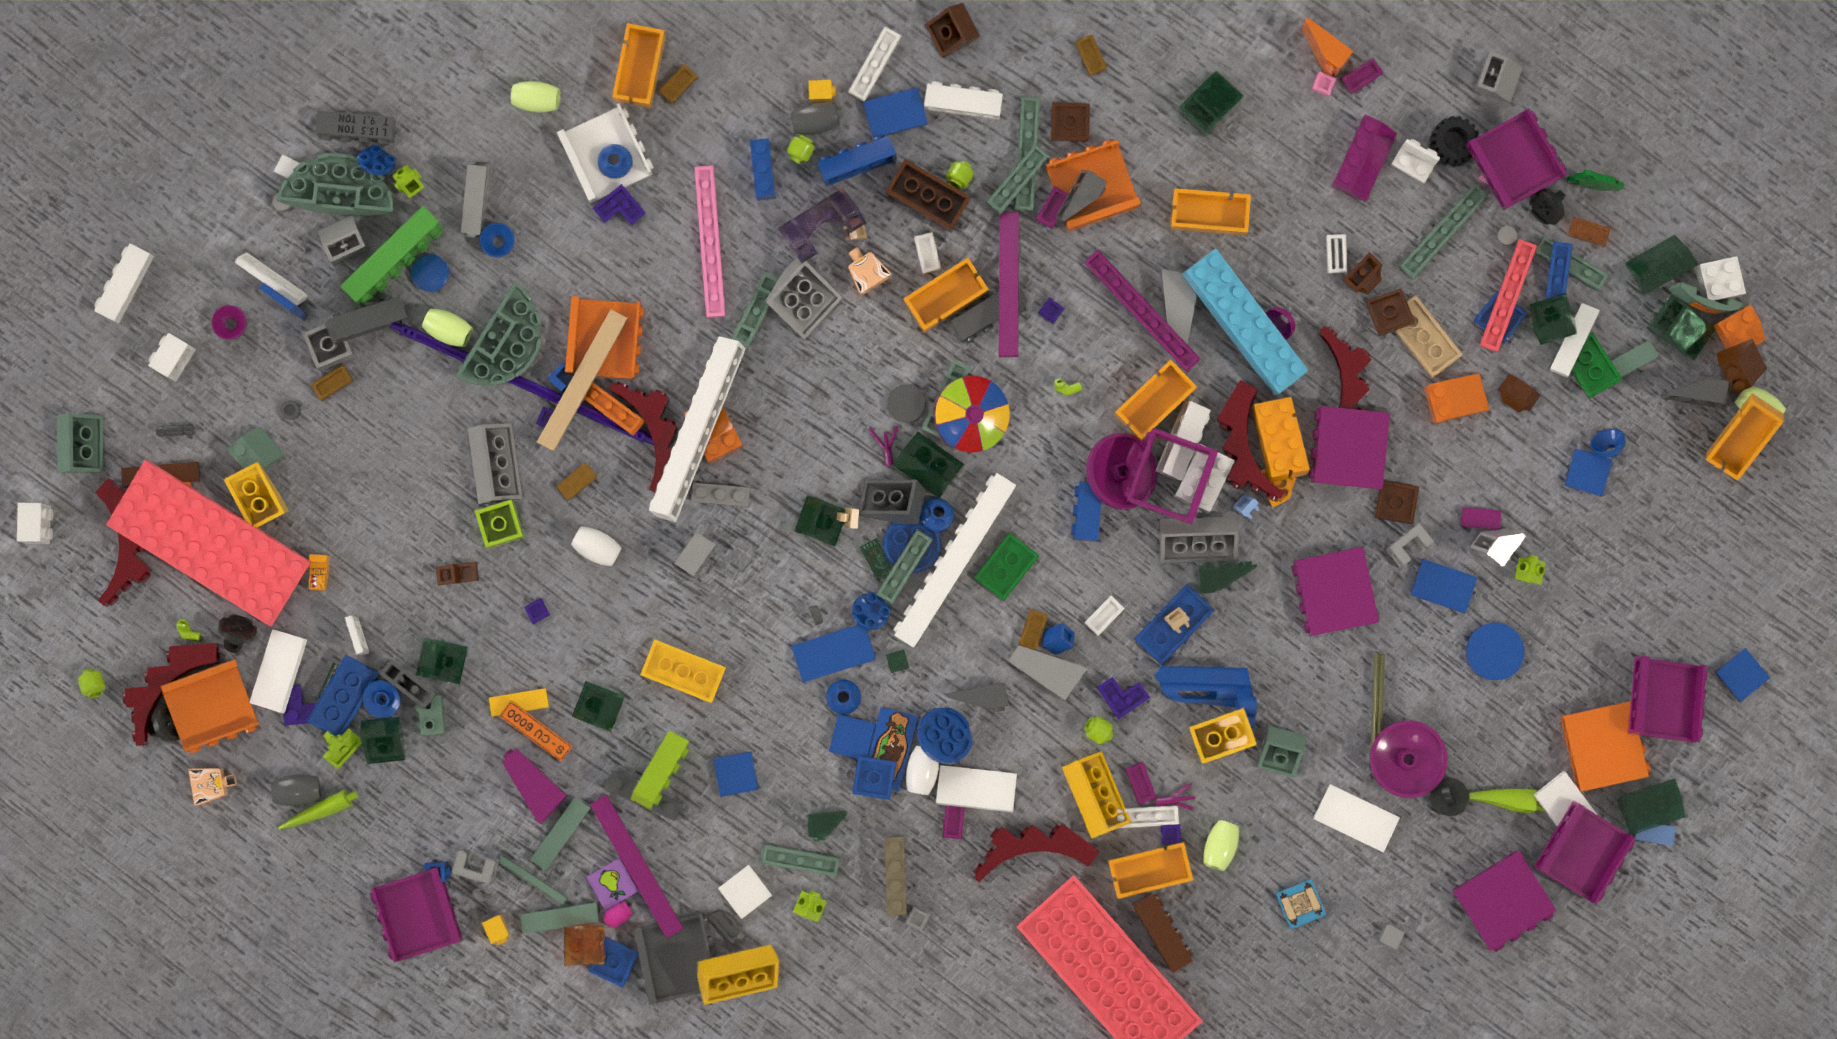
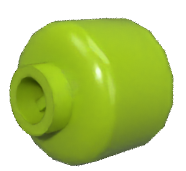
M801 134L799 137L794 136L787 148V153L791 155L790 160L798 164L801 161H809L815 148L812 144L813 140Z
M966 161L954 162L946 173L947 183L958 190L965 189L974 176L971 165Z
M86 669L78 678L81 693L84 696H88V698L101 696L106 688L102 673L98 670Z
M1101 716L1091 717L1084 727L1086 737L1099 745L1109 742L1114 735V732H1112L1113 725Z

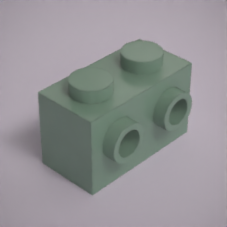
M435 695L425 709L415 703L416 713H419L420 721H417V731L421 732V736L447 734L443 695Z

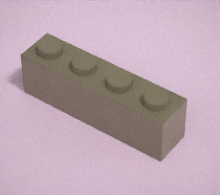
M885 837L887 916L907 915L904 837Z

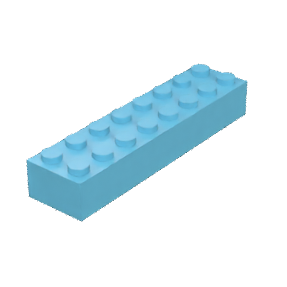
M1217 249L1207 253L1182 273V276L1273 396L1280 394L1309 371Z

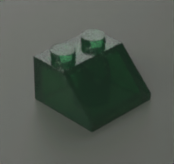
M1567 293L1529 304L1533 330L1540 345L1577 334L1576 322Z
M806 496L794 532L836 546L844 523L836 520L837 512L845 513V509L824 500Z
M424 638L416 675L460 685L468 647Z
M585 681L572 717L611 732L625 696Z
M400 717L361 721L360 739L367 764L405 760L403 729Z
M847 811L807 814L809 838L813 837V841L826 840L825 836H829L847 816Z

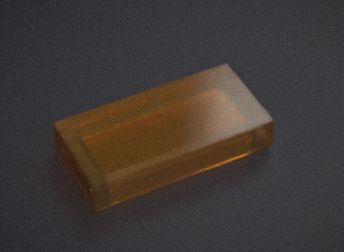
M1573 217L1568 236L1605 247L1611 228Z

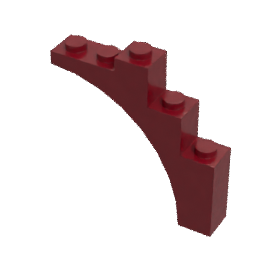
M1324 326L1317 334L1329 347L1339 370L1341 382L1339 408L1363 410L1360 407L1356 408L1355 405L1370 390L1367 387L1369 384L1360 377L1358 379L1356 376L1372 360L1369 358L1370 354L1364 348L1360 349L1359 347L1352 352L1350 350L1351 346L1344 340L1340 341L1336 337L1337 333L1331 327L1327 328Z
M1240 380L1217 418L1220 428L1227 432L1232 430L1222 447V451L1225 456L1233 460L1237 459L1227 476V481H1229L1230 486L1237 490L1239 488L1244 490L1247 484H1250L1249 487L1258 493L1260 491L1266 493V497L1271 501L1276 502L1278 500L1282 502L1285 492L1272 484L1261 472L1250 451L1247 426L1250 409L1257 395V389Z
M622 382L612 383L609 390L624 398L635 407L644 418L650 430L656 461L654 476L649 490L656 493L657 484L661 481L664 467L670 459L672 450L670 446L678 429L674 425V421L664 418V421L661 420L669 398L666 397L667 394L657 389L655 392L650 390L648 397H646L645 392L635 389V392L628 389V385Z
M108 478L95 493L106 504L112 515L126 491L114 480ZM118 533L119 552L115 573L108 588L98 600L106 607L109 605L113 606L119 600L118 595L122 591L126 592L132 586V581L139 584L146 582L151 576L150 572L153 570L137 555L138 552L142 553L145 549Z
M218 643L169 646L166 657L167 662H170V666L147 667L144 678L145 683H148V687L125 688V693L122 695L123 704H126V708H134V711L131 713L132 723H135V731L132 732L133 742H136V746L148 745V727L153 712L163 696L161 686L177 681L185 674L197 668L220 663Z
M1063 823L1060 826L1058 824L1055 825L1050 832L1053 835L1051 838L1033 825L1030 828L1026 826L1020 834L1022 836L1021 840L1005 828L1001 827L998 829L996 827L990 835L992 838L990 842L996 848L989 849L984 856L987 860L983 865L978 864L973 871L976 874L973 878L981 882L991 870L1002 862L1029 852L1046 851L1059 853L1074 858L1089 867L1100 851Z

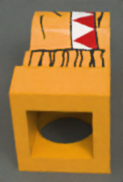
M309 554V560L311 561L309 589L326 591L330 556Z

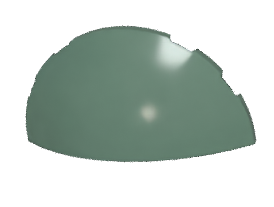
M342 153L322 154L309 162L304 161L293 169V173L288 179L283 181L277 198L278 202L286 205L333 215L375 216L393 213L392 194L385 183L384 177L364 171L359 166L357 157Z
M516 282L513 283L458 370L456 378L474 385H500L521 375L534 361L542 339L540 337L541 318L539 311L535 309L532 303L531 296Z

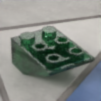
M1215 71L1183 102L1177 112L1206 137L1244 95L1218 71Z
M1673 294L1667 297L1647 326L1648 330L1693 361L1716 330L1694 309Z
M1252 561L1238 563L1239 566H1233V563H1221L1219 567L1214 568L1213 564L1200 566V569L1196 570L1198 594L1220 591L1255 569L1257 564L1252 565Z

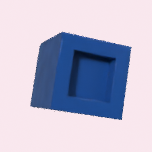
M564 362L547 378L563 394L574 376L573 374H566V364Z
M1063 623L1045 630L1043 646L1054 655L1073 648L1075 632Z

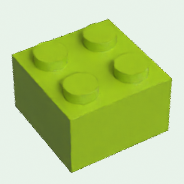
M513 500L475 511L487 549L525 538Z

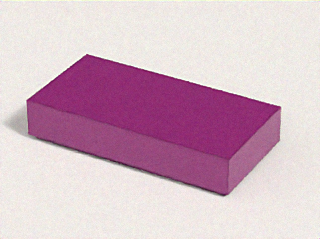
M1372 58L1341 78V80L1352 95L1383 75L1384 72L1375 59Z
M1054 186L1036 221L1053 229L1057 222L1054 218L1068 193Z
M1462 507L1461 527L1500 530V510Z
M1143 762L1125 768L1138 805L1157 798Z
M946 805L943 838L962 839L965 807Z

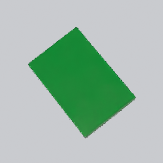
M1590 333L1571 371L1588 399L1623 380L1594 333Z
M1009 532L974 578L1005 601L1038 559L1039 555Z

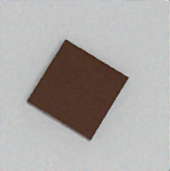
M1052 102L1051 141L1089 142L1090 103Z
M1402 288L1365 301L1378 336L1415 324Z
M1383 480V489H1379L1375 518L1413 525L1419 486Z

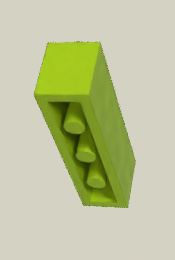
M670 730L668 731L635 787L630 798L631 800L649 810L652 809L654 804L658 806L663 797L660 793L663 789H668L672 781L669 779L672 773L676 775L681 766L679 764L680 759H685L690 750L687 748L689 744L687 739Z

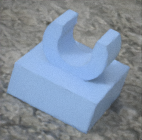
M1246 493L1233 506L1238 513L1252 519L1250 512L1253 509L1259 511L1258 502Z

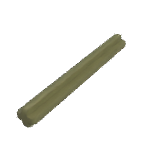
M1381 653L1374 655L1371 746L1377 735L1382 731L1385 655Z

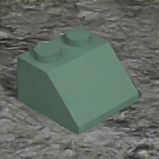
M260 426L239 438L227 449L243 469L259 462L265 472L285 456Z
M1269 726L1264 738L1257 768L1294 778L1304 753L1306 735Z

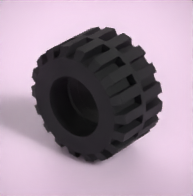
M1450 116L1449 119H1443L1433 129L1429 138V149L1437 152V156L1440 157L1438 163L1441 161L1444 166L1450 165V167H1455L1456 165L1461 166L1467 163L1472 158L1466 145H1464L1461 151H1452L1444 143V136L1448 132L1460 134L1464 139V144L1477 138L1479 132L1478 130L1475 131L1474 128L1476 126L1474 124L1468 123L1470 120L1467 118L1463 120L1461 116L1457 118Z

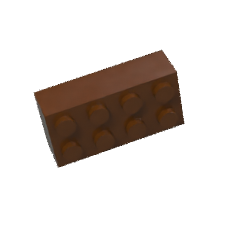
M904 159L886 190V196L950 233L953 232L971 201L969 195Z
M1150 892L1131 904L1172 973L1193 962L1191 957L1194 955L1187 944L1183 945L1181 940L1184 938L1177 927L1173 928L1171 923L1174 921L1169 912L1163 911L1161 906L1164 904L1159 895H1154Z

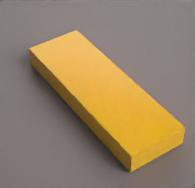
M546 688L489 698L492 717L499 716L511 700L525 711L549 707Z

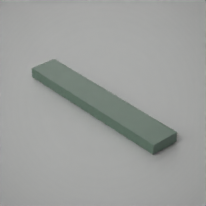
M1021 97L1017 165L1034 144L1037 145L1040 98ZM1036 174L1015 197V211H1034Z
M1474 183L1398 268L1413 280L1489 195Z

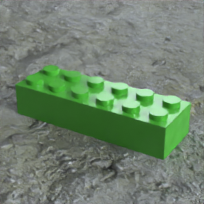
M422 206L340 287L363 308L365 304L374 301V296L378 292L382 293L388 287L387 283L392 278L393 280L398 278L402 273L401 270L406 265L410 266L415 261V256L419 252L423 253L429 247L428 243L432 239H438L442 235L444 227Z

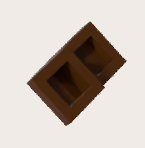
M477 562L436 567L438 586L479 581Z

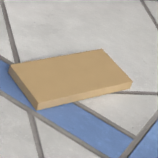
M1415 295L1407 301L1415 324L1398 329L1395 332L1430 377L1434 378L1463 354Z

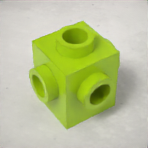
M408 165L400 168L393 175V178L396 180L395 187L400 193L404 191L409 198L425 187L419 180L422 178L415 168L411 170Z
M1527 555V558L1519 557L1515 580L1542 585L1546 562L1538 560L1539 557L1534 555Z
M802 890L793 912L804 918L819 922L827 901L820 898L822 894L811 890L808 893Z

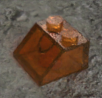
M604 925L564 927V966L604 964Z

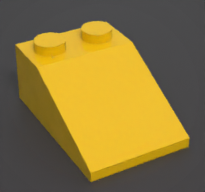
M259 462L224 479L245 521L256 528L289 512L280 493Z
M1244 708L1189 727L1202 764L1257 745Z

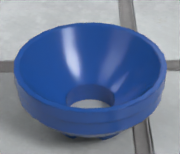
M610 144L601 150L598 156V167L606 177L619 179L630 171L632 156L624 146ZM612 154H616L620 158L616 165H612L608 161Z
M492 223L481 232L480 246L491 257H504L514 247V234L505 224ZM502 237L504 244L501 247H495L493 245L494 238Z
M1618 429L1600 431L1590 442L1594 454L1605 458L1618 456L1626 444L1624 433Z
M931 498L922 505L919 519L925 529L939 533L951 526L954 519V511L946 500ZM936 507L942 508L944 515L936 517L933 509Z
M838 680L827 691V704L832 711L838 714H850L860 705L861 692L852 681ZM841 691H846L849 694V700L845 703L838 700V694Z

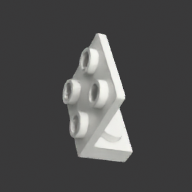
M1406 139L1391 166L1424 184L1440 157L1437 156V152L1434 150L1422 148L1418 141Z

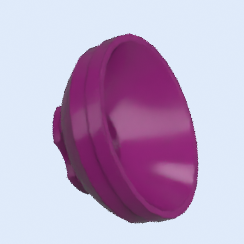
M225 305L214 312L211 326L218 337L233 340L244 333L247 320L240 308L233 305ZM235 319L237 322L236 327L228 329L226 327L227 320Z
M1273 307L1265 312L1285 340L1292 336L1295 332V321L1288 310ZM1281 315L1288 319V323L1282 320Z

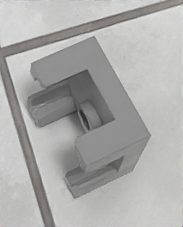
M1418 524L1387 547L1385 551L1400 568L1411 560L1404 549L1414 542L1420 549H1424L1434 541L1421 524Z
M466 850L458 851L452 870L453 874L488 884L494 883L499 867L498 859H486L483 871H481L482 868L470 865L469 868L472 852Z

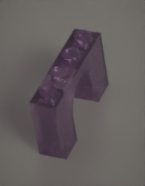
M841 188L778 229L799 261L804 263L818 254L810 240L812 232L818 226L825 222L836 220L842 222L849 232L852 233L866 224V221L856 204L846 191Z

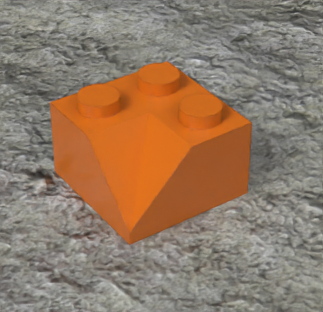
M1752 305L1745 307L1713 326L1726 349L1753 339L1756 345L1766 340L1761 321Z

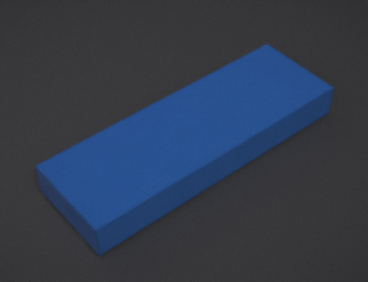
M1553 241L1545 299L1565 301L1573 247L1571 243Z

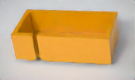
M627 23L624 35L625 44L622 45L612 95L614 102L631 105V101H633L635 106L652 108L666 38L665 30Z
M1174 188L1170 230L1246 236L1249 227L1251 194L1234 193L1232 200H1228L1230 193Z
M966 258L903 299L924 333L937 326L939 319L941 322L945 321L989 292L980 275L976 279L974 278L977 275V270L969 258Z
M1170 359L1157 372V375L1152 376L1115 411L1114 415L1125 426L1129 424L1130 428L1128 430L1141 441L1146 437L1147 431L1151 432L1152 428L1157 427L1196 390L1197 386Z
M1751 393L1741 406V410L1737 411L1708 449L1706 460L1719 469L1722 468L1723 461H1725L1723 472L1738 481L1782 425L1784 414Z
M1292 397L1254 404L1251 412L1268 480L1276 482L1286 480L1288 475L1290 479L1307 475L1310 468L1297 417H1294L1295 409Z
M1184 842L1165 846L1166 850L1160 847L1107 860L1111 877H1116V880L1113 881L1116 898L1120 899L1193 881Z

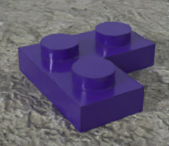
M622 184L592 208L604 223H607L617 213L621 212L633 226L646 215V212Z
M1113 677L1097 687L1117 719H1120L1150 698L1140 682L1124 693Z
M302 685L292 687L285 713H283L284 726L308 724L307 719L317 704H303Z

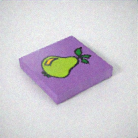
M621 858L616 859L586 877L604 910L611 908L639 891Z

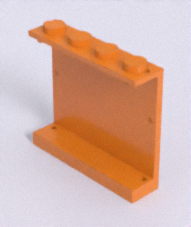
M1109 139L1104 141L1102 146L1096 147L1092 145L1085 148L1084 152H1071L1064 159L1060 160L1057 157L1049 160V164H1046V170L1052 187L1054 188L1055 186L1068 194L1082 170H1090L1107 181L1104 186L1105 191L1098 199L1065 220L1068 232L1141 206L1140 199L1136 196L1122 157L1119 140Z
M571 296L565 365L566 374H575L611 309L627 317L628 320L596 377L635 379L640 371V363H637V356H641V344H638L639 337L643 335V325H640V318H644L645 311L641 302L580 299L579 296Z
M235 659L161 686L185 753L189 751L190 754L201 751L200 747L207 744L208 747L220 744L219 740L226 738L228 741L237 738V733L245 731L247 734L257 730L256 726H259V721H257L251 703H249L250 700Z
M1631 701L1560 716L1576 787L1580 792L1649 777L1650 766L1644 758L1646 753L1645 745L1641 742L1639 735L1628 734Z

